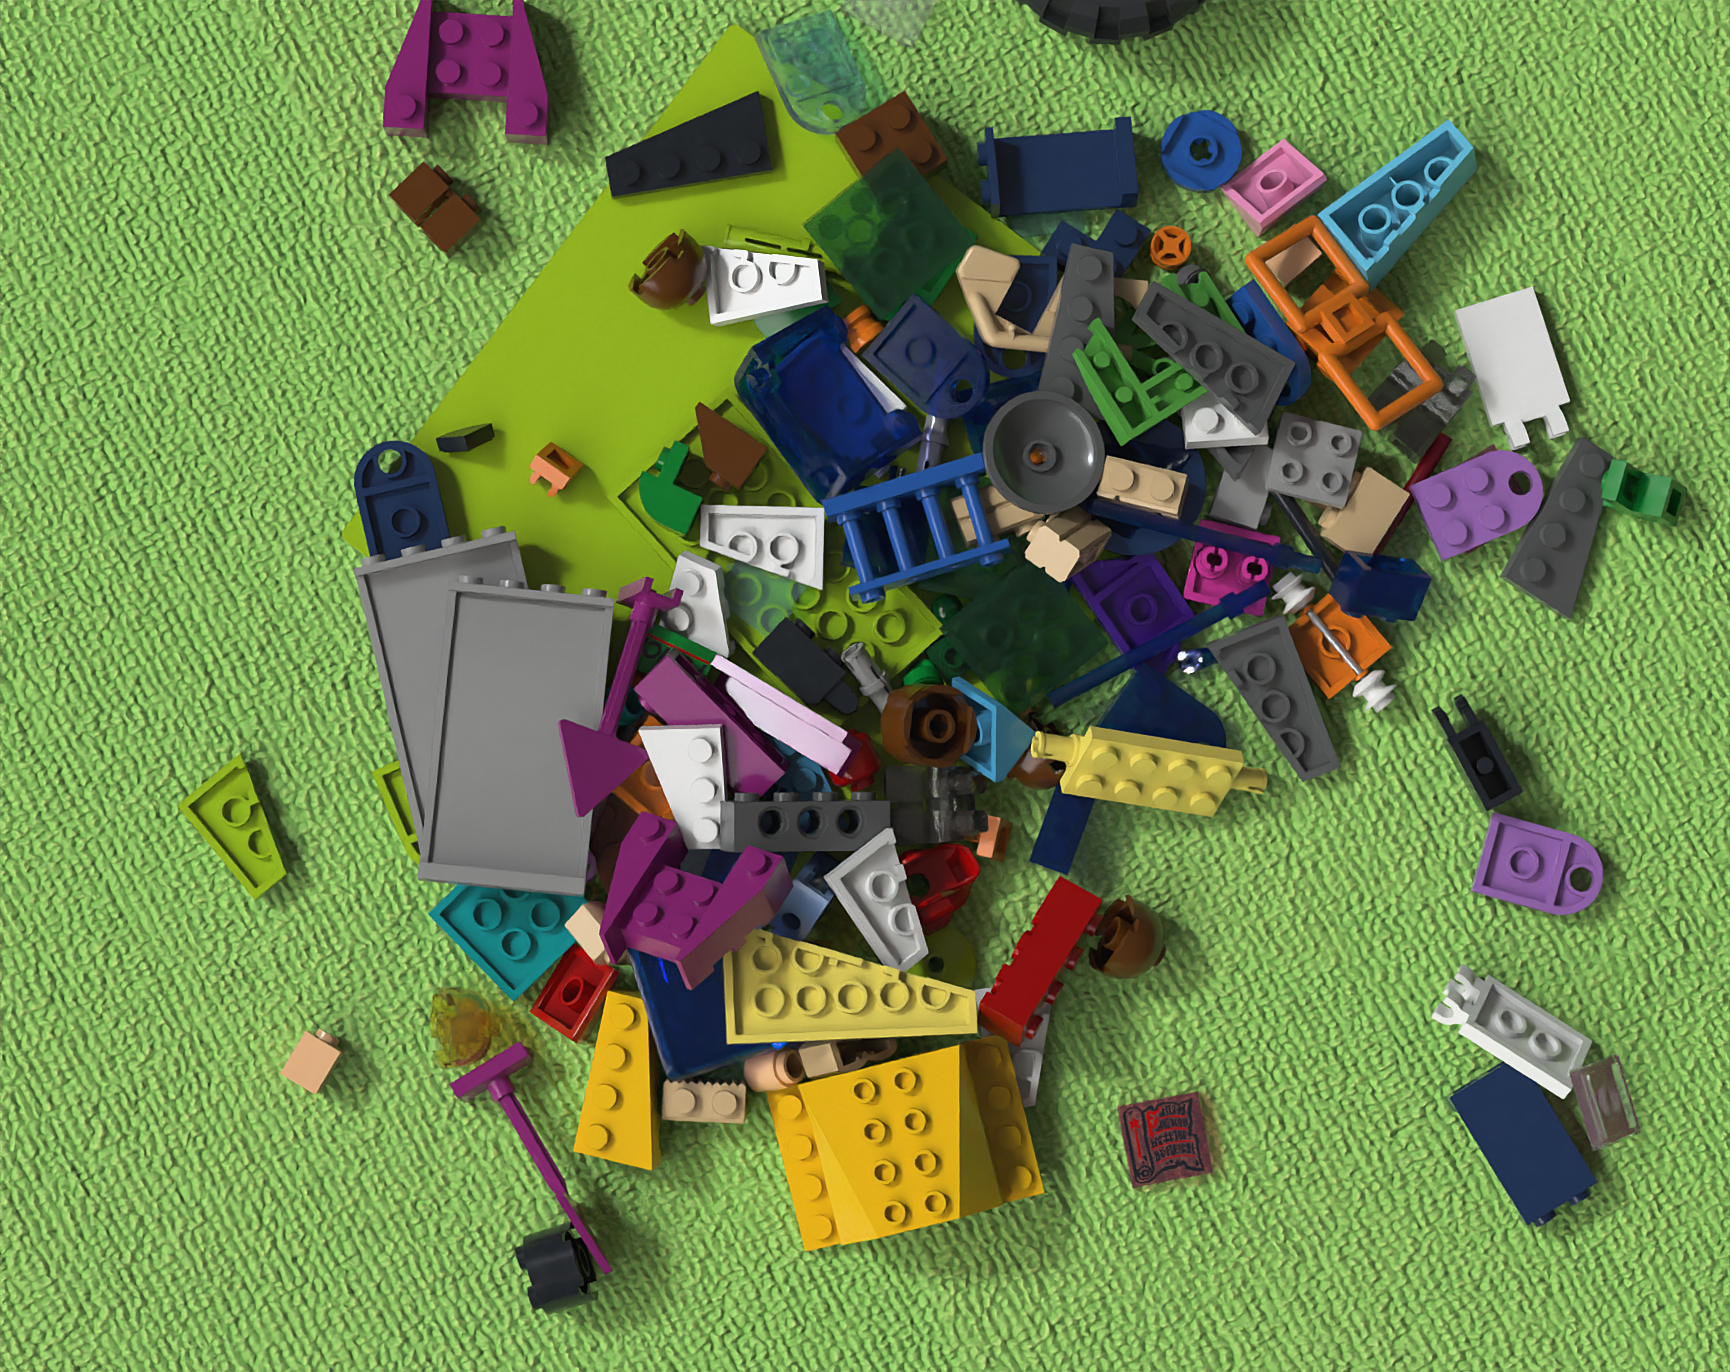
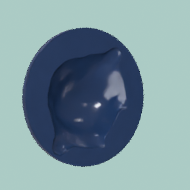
M1166 419L1123 446H1120L1106 421L1101 420L1096 424L1104 443L1105 460L1108 455L1187 474L1189 479L1179 521L1164 518L1161 513L1152 515L1099 502L1097 497L1099 480L1092 493L1079 503L1078 506L1092 515L1091 520L1098 519L1111 529L1112 535L1104 549L1117 554L1138 556L1152 554L1173 545L1193 526L1201 512L1205 499L1206 474L1197 448L1185 449L1183 431Z

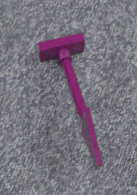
M647 576L621 587L616 603L633 609L629 619L632 624L598 730L595 731L566 719L558 721L575 813L578 818L588 814L650 758L646 749L619 740L615 735L648 630L653 628L657 615L680 605L684 591L675 588L660 595L656 593L657 591L651 589L654 579Z
M519 1041L449 1085L456 1097L463 1103L468 1102L488 1089L495 1103L501 1104L549 1188L556 1194L558 1202L605 1275L613 1270L578 1203L570 1197L565 1179L515 1096L517 1090L509 1076L534 1061L527 1047L523 1046Z

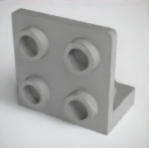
M1282 412L1273 439L1275 445L1265 489L1340 509L1344 508L1362 431Z

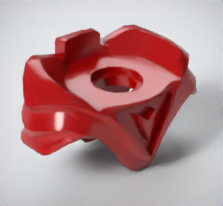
M946 843L926 850L910 849L898 856L899 863L903 864L907 879L915 874L921 875L926 878L929 884V890L924 896L914 897L909 894L911 904L916 907L924 935L930 936L948 926L952 918L951 914L966 903L971 893L972 885L980 875V866L972 851L966 846Z

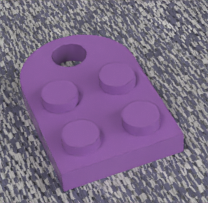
M1504 450L1486 453L1409 487L1441 562L1523 527L1536 515L1543 497L1542 481L1534 465L1522 455ZM1523 473L1529 478L1531 487L1527 494L1517 495L1510 490L1509 478L1512 474Z
M1493 812L1490 817L1471 892L1553 915L1573 914L1586 908L1597 897L1603 882L1602 862L1593 846L1579 836ZM1576 868H1584L1591 874L1592 883L1586 891L1580 892L1571 886L1570 875Z

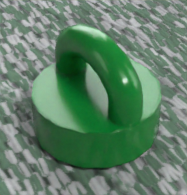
M928 659L920 660L912 665L902 681V687L914 683L944 685L940 671Z

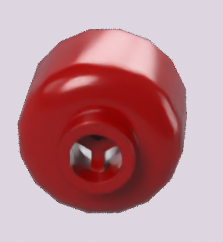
M852 728L846 731L863 743L842 778L829 770L827 771L835 786L846 787L850 785L852 791L855 792L875 782L873 774L879 771L882 761L869 734L865 732L857 733L856 729Z

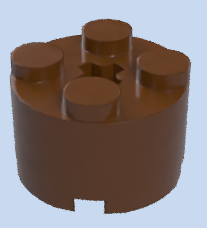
M914 683L900 689H895L888 695L881 717L882 745L884 750L892 754L899 761L909 765L934 768L949 767L955 764V761L963 753H967L973 746L977 732V718L974 709L968 705L963 697L964 695L958 689L951 686Z

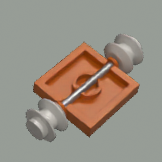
M1290 572L1273 586L1277 594L1271 599L1282 598L1287 604L1283 612L1284 614H1295L1302 609L1299 612L1301 617L1292 623L1288 629L1306 675L1327 700L1353 679L1356 682L1361 680L1355 685L1352 696H1364L1368 701L1364 711L1366 712L1373 707L1378 713L1396 698L1391 691L1397 685L1386 686L1382 681L1385 670H1374L1367 675L1369 672L1367 668L1391 649L1392 646L1341 585H1338L1317 604L1314 605L1311 602L1308 605L1307 603L1314 598L1316 588H1305L1301 584L1304 573L1296 577Z

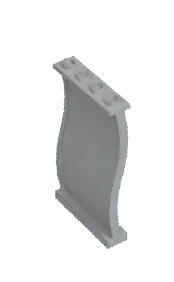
M505 526L481 531V539L469 542L466 541L465 535L441 540L443 548L426 551L425 545L405 548L401 550L402 557L386 561L385 554L361 559L362 567L353 568L374 650L420 854L449 581L458 582L459 576H473L483 578V585L499 586L500 580H512L525 583L524 589H529L515 531L506 532Z
M459 576L458 582L449 581L418 880L584 897L593 809L584 817L578 818L576 816L558 721L566 719L595 731L599 728L603 714L614 598H607V591L599 589H582V595L565 593L566 587L559 585L542 584L539 591L524 589L525 583L519 581L500 580L499 586L483 585V578Z

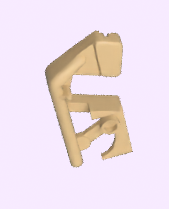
M979 245L970 246L965 252L961 263L956 268V274L982 341L996 348L1046 353L1063 277L1031 334L995 315L1020 269V261L1014 257ZM1114 277V295L1129 302L1136 311L1148 289V281ZM1115 343L1126 361H1131L1132 345Z

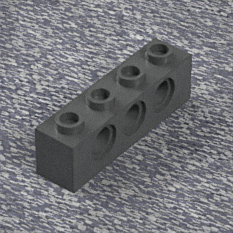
M774 792V800H759V793H735L734 801H720V851L743 852L747 845L768 852L857 851L883 830L890 828V801L876 799V792H851V799L837 800V792H813V800H798V792ZM768 811L772 816V826L767 832H764L760 821L763 814ZM807 811L811 816V825L807 831L803 832L800 827V817ZM843 811H847L850 817L849 826L845 831L840 829L838 823Z

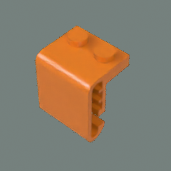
M1337 268L1300 308L1303 314L1350 286ZM1377 287L1371 292L1369 290L1365 296L1358 299L1371 319L1383 312H1390L1399 321L1405 314L1401 308ZM1287 321L1285 323L1304 353L1316 363L1315 367L1326 378L1333 381L1318 360V354L1334 343L1322 325L1319 323L1305 333H1298ZM1383 331L1338 360L1351 375L1387 334Z

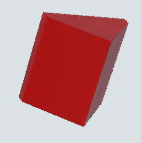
M574 943L564 953L529 1012L573 1042L584 1045L603 1014L607 991L620 986L626 974L609 964H595L585 950Z

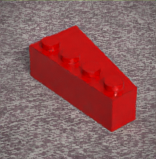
M1061 876L1058 877L1031 922L1034 925L1031 931L1026 930L1017 942L1011 959H1013L1011 965L1009 966L1004 963L996 976L991 992H986L980 1001L977 1017L978 1025L1019 1048L1026 1037L1030 1040L1034 1039L1044 1021L1039 1016L1044 1005L1048 1003L1053 1006L1064 987V984L1059 982L1066 968L1071 971L1075 969L1084 953V949L1079 947L1086 934L1093 937L1104 919V915L1099 913L1102 905L1101 898Z

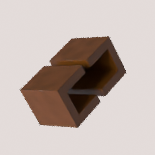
M423 161L389 196L392 202L417 227L420 226L423 233L449 259L483 226L481 219L478 217L482 210L466 193L460 198L450 189L449 186L454 181L439 165L431 169Z

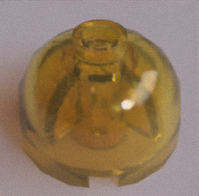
M460 986L438 987L436 990L439 994H433L430 1007L431 1038L438 1037L441 1050H433L437 1064L442 1069H458L471 1066L486 1056L491 1048L493 1037H498L500 1031L498 1014L491 1012L487 1000L480 993L470 988Z

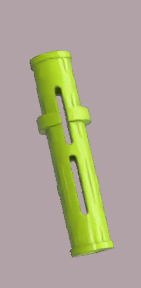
M727 224L722 249H737L753 253L817 259L824 262L825 271L837 273V275H842L847 250L814 244L810 238L804 237L801 241L767 232L741 228L732 224ZM750 240V241L759 242V243H763V244H768V245H772V246H777V247H781V248H780V249H775V248H771V247H766V246H762V245H757V244H753V243H748L747 241ZM789 250L821 256L822 258L820 259L803 254L789 252Z

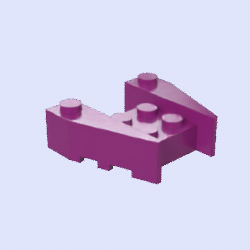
M420 0L385 86L383 128L388 136L428 138L430 98L507 102L505 136L508 143L549 145L551 102L524 1L513 0L512 16L436 12L437 0Z
M642 811L621 843L599 936L611 963L617 964L627 947L676 963L686 988L693 990L714 971L713 965L731 949L736 952L746 943L745 937L758 925L764 927L776 916L794 885L783 856L749 845L746 846L723 884L679 870L678 867L689 851L677 822Z

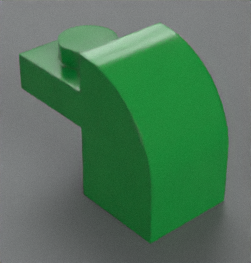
M675 440L671 449L664 446L654 468L660 471L658 477L642 471L639 480V494L646 513L657 525L687 539L704 500L702 497L676 486L689 458L691 449L690 446Z
M1612 459L1610 469L1604 474L1601 485L1603 492L1601 498L1604 500V507L1641 520L1677 527L1687 488L1673 478L1644 473L1626 461Z

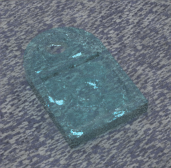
M831 10L757 33L755 41L789 115L798 125L813 133L831 135L859 118L866 100L865 84ZM828 104L835 105L842 111L843 117L831 119L824 114L822 107Z

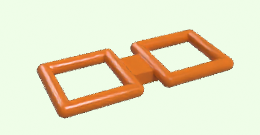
M1311 215L1245 256L1246 266L1298 333H1305L1320 323L1334 341L1333 344L1318 354V360L1371 430L1378 431L1443 389V380L1393 314L1383 312L1371 319L1359 303L1358 299L1369 292L1370 285L1319 217ZM1311 234L1350 286L1303 314L1265 262ZM1385 331L1423 383L1377 411L1338 359Z

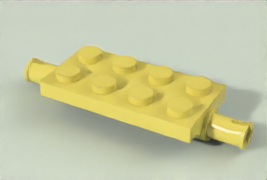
M1090 726L1085 735L1071 734L1069 737L1037 731L1031 743L1032 757L1065 762L1066 771L1060 780L1061 790L1064 794L1213 817L1230 789L1263 794V789H1266L1268 782V773L1265 768L1243 766V754L1239 750Z

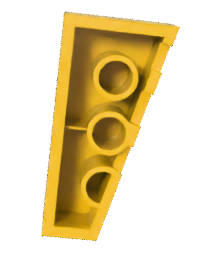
M620 986L607 991L573 1152L651 1171L661 1165V1149H659L660 1112H658L659 1071H657V995Z

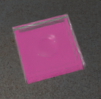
M1617 1054L1602 1057L1569 1071L1593 1151L1609 1147L1641 1133Z

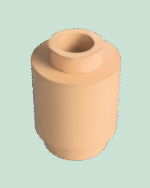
M789 1047L752 1052L747 1057L744 1065V1077L752 1090L759 1093L793 1087L805 1075V1068L799 1051Z

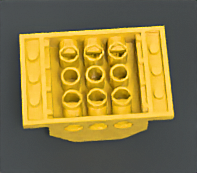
M996 1034L862 1067L848 1073L798 1083L790 1088L766 1092L805 1252L840 1243L845 1245L886 1237L959 1219L1003 1206L1007 1202L1045 1193L1008 1041Z

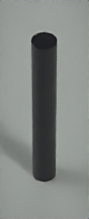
M1270 491L1332 584L1338 586L1344 583L1348 578L1295 498Z

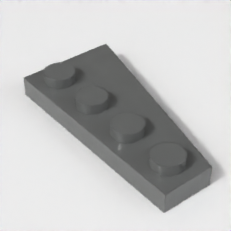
M1282 614L1205 643L1302 782L1341 767Z

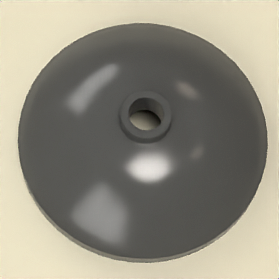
M1033 391L1021 394L1008 401L991 419L983 441L984 464L992 484L1007 501L1031 513L1056 514L1075 507L1084 501L1095 489L1104 468V443L1096 422L1079 403L1055 392ZM1031 452H1036L1041 456V465H1036L1031 461Z

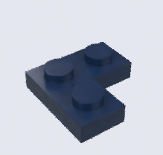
M1118 209L1114 212L1097 241L1061 220L1041 251L1040 256H1057V269L1065 273L1070 246L1073 243L1112 252L1114 277L1122 278L1151 230Z

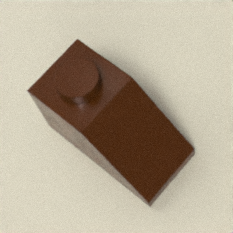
M699 401L695 407L706 470L712 473L708 480L727 493L731 488L741 492L768 454V449Z

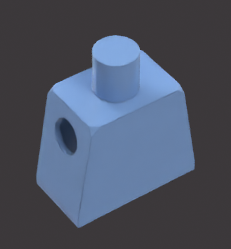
M825 851L815 852L794 878V887L776 916L769 922L774 927L771 933L804 942L836 897L824 876L841 864L840 861Z

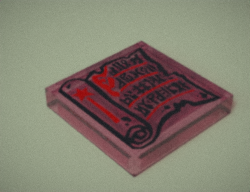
M1198 1091L1116 1106L1132 1188L1213 1173Z

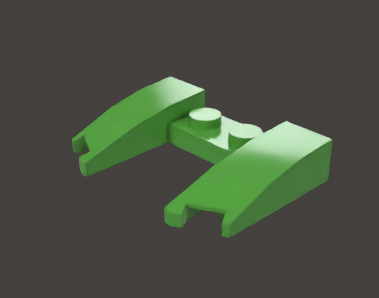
M1207 272L1199 273L1198 283L1178 284L1177 273L1168 274L1161 279L1164 286L1245 333ZM1099 317L1094 319L1087 328L1093 333V336L1085 350L1082 351L1076 348L1072 354L1094 401L1120 446L1125 445L1208 392L1177 362L1141 384Z

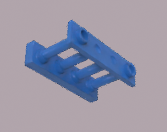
M981 452L822 501L829 523L837 521L838 526H843L860 581V584L848 587L853 601L861 599L862 604L876 602L885 598V591L979 562L981 567L984 568L1005 561L1004 555L1011 553L1008 538L995 542L977 485L981 482L979 477L987 475ZM956 485L958 490H962L979 545L978 548L955 554L938 496L941 495L940 489ZM914 497L923 504L939 556V560L919 566L915 565L898 510L901 507V501ZM877 509L878 514H883L900 572L877 579L859 524V520L862 519V513Z

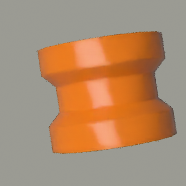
M1165 226L1159 229L1153 236L1149 247L1152 262L1160 269L1167 271L1180 268L1189 257L1191 239L1187 232L1180 227Z
M867 303L854 310L835 327L840 335L846 336L850 340V348L855 354L867 348L887 330L882 322H876L871 316L872 309Z

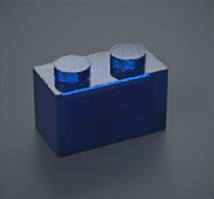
M1345 550L1329 594L1341 606L1340 610L1343 613L1354 618H1363L1364 615L1376 616L1390 623H1395L1397 620L1415 622L1432 578L1414 559Z
M1057 784L1054 787L1027 863L1065 877L1068 876L1096 798L1062 793L1061 785Z

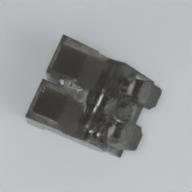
M1430 340L1422 347H1417L1443 380V389L1416 406L1415 409L1413 408L1384 428L1376 431L1383 436L1393 426L1396 430L1387 441L1414 464L1424 455L1472 394L1470 389L1476 379V375L1465 366L1459 365L1452 374L1444 369L1439 363L1447 354L1445 349L1435 340ZM1404 358L1368 397V400L1379 411L1422 384L1423 381Z
M925 766L883 767L884 800L890 801V804H898V809H890V828L893 829L896 839L895 847L977 840L978 834L989 830L988 815L985 810H976L975 794H984L987 789L986 776L974 770L972 766H949L944 768ZM924 800H925V809H926V811H924V808H923V802H924Z

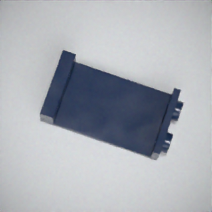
M1131 116L1115 117L1113 129L1006 138H994L993 127H985L984 142H977L979 167L986 166L987 180L980 181L982 205L990 204L991 218L1137 207L1139 191Z
M1502 1061L1444 1097L1452 1111L1458 1113L1519 1212L1518 1218L1522 1224L1529 1225L1533 1222L1536 1227H1539L1553 1219L1557 1215L1554 1209L1566 1201L1572 1206L1592 1194L1589 1187L1596 1184L1597 1180L1534 1080Z

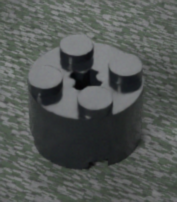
M571 1221L525 1235L523 1245L515 1247L518 1264L521 1270H527L532 1286L527 1287V1292L532 1308L535 1311L543 1309L546 1314L551 1315L598 1299V1291L591 1293L590 1283L597 1281L589 1248L582 1237L575 1238L572 1229H575Z

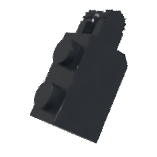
M785 617L752 652L753 656L805 705H819L825 700L835 710L838 709L839 713H842L843 716L857 712L858 705L860 704V701H858L859 697L856 696V693H852V689L842 681L846 676V672L841 668L845 664L841 657L829 646L821 650L811 640L816 634L801 619L797 618L794 622H791Z
M1460 694L1454 697V705L1468 728L1455 733L1448 715L1441 707L1438 706L1431 711L1435 722L1445 738L1442 743L1478 810L1480 813H1484L1519 795L1523 791L1489 728L1483 720L1478 721L1469 703Z

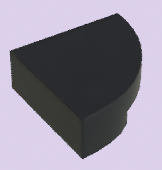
M487 423L437 437L436 441L439 452L470 451L493 440L492 438L495 437L492 423Z

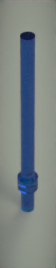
M1093 497L1088 504V514L1239 554L1255 556L1258 559L1262 558L1269 561V565L1284 570L1292 567L1318 574L1321 570V558L1296 552L1289 545L1278 542L1274 543V545H1269Z
M1265 580L1237 594L1232 591L1219 598V603L1050 692L1047 694V697L1055 709L1225 618H1228L1230 621L1244 613V608L1271 594V591Z

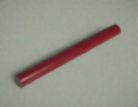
M1442 432L1437 433L1403 490L1410 494L1367 563L1356 562L1353 567L1355 572L1364 577L1368 576L1415 501L1409 487L1430 477L1452 442L1449 436Z

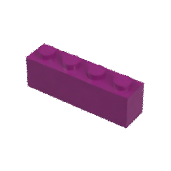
M676 647L671 649L634 688L639 694L637 698L641 705L653 714L657 712L668 723L667 725L723 724L727 790L734 797L735 793H759V797L762 796L786 772L791 764Z

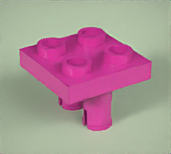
M1200 519L1182 597L1187 601L1261 618L1281 537Z

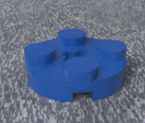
M1198 110V112H1190L1177 117L1166 129L1160 147L1161 165L1168 177L1179 187L1192 192L1211 193L1225 185L1236 173L1242 157L1240 139L1235 126L1226 117L1211 110ZM1202 141L1209 144L1208 152L1212 154V157L1209 160L1202 158L1200 161H1196L1193 158L1194 152L1190 149V146L1192 144L1199 146Z

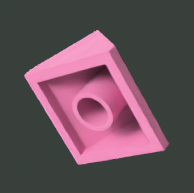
M1282 139L1232 177L1220 189L1254 234L1259 237L1319 192L1327 178L1322 171L1290 143Z

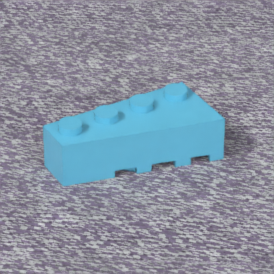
M1447 120L1318 213L1320 220L1369 283L1370 292L1477 170L1474 147L1454 124Z

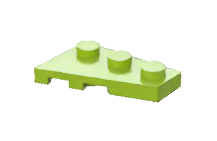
M238 754L177 805L254 900H258L288 875L243 754Z

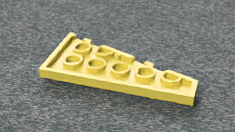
M753 929L745 937L746 943L736 952L731 949L723 956L727 1045L969 1035L978 1033L976 991L903 972L896 968L865 961L858 957L775 935L761 929Z

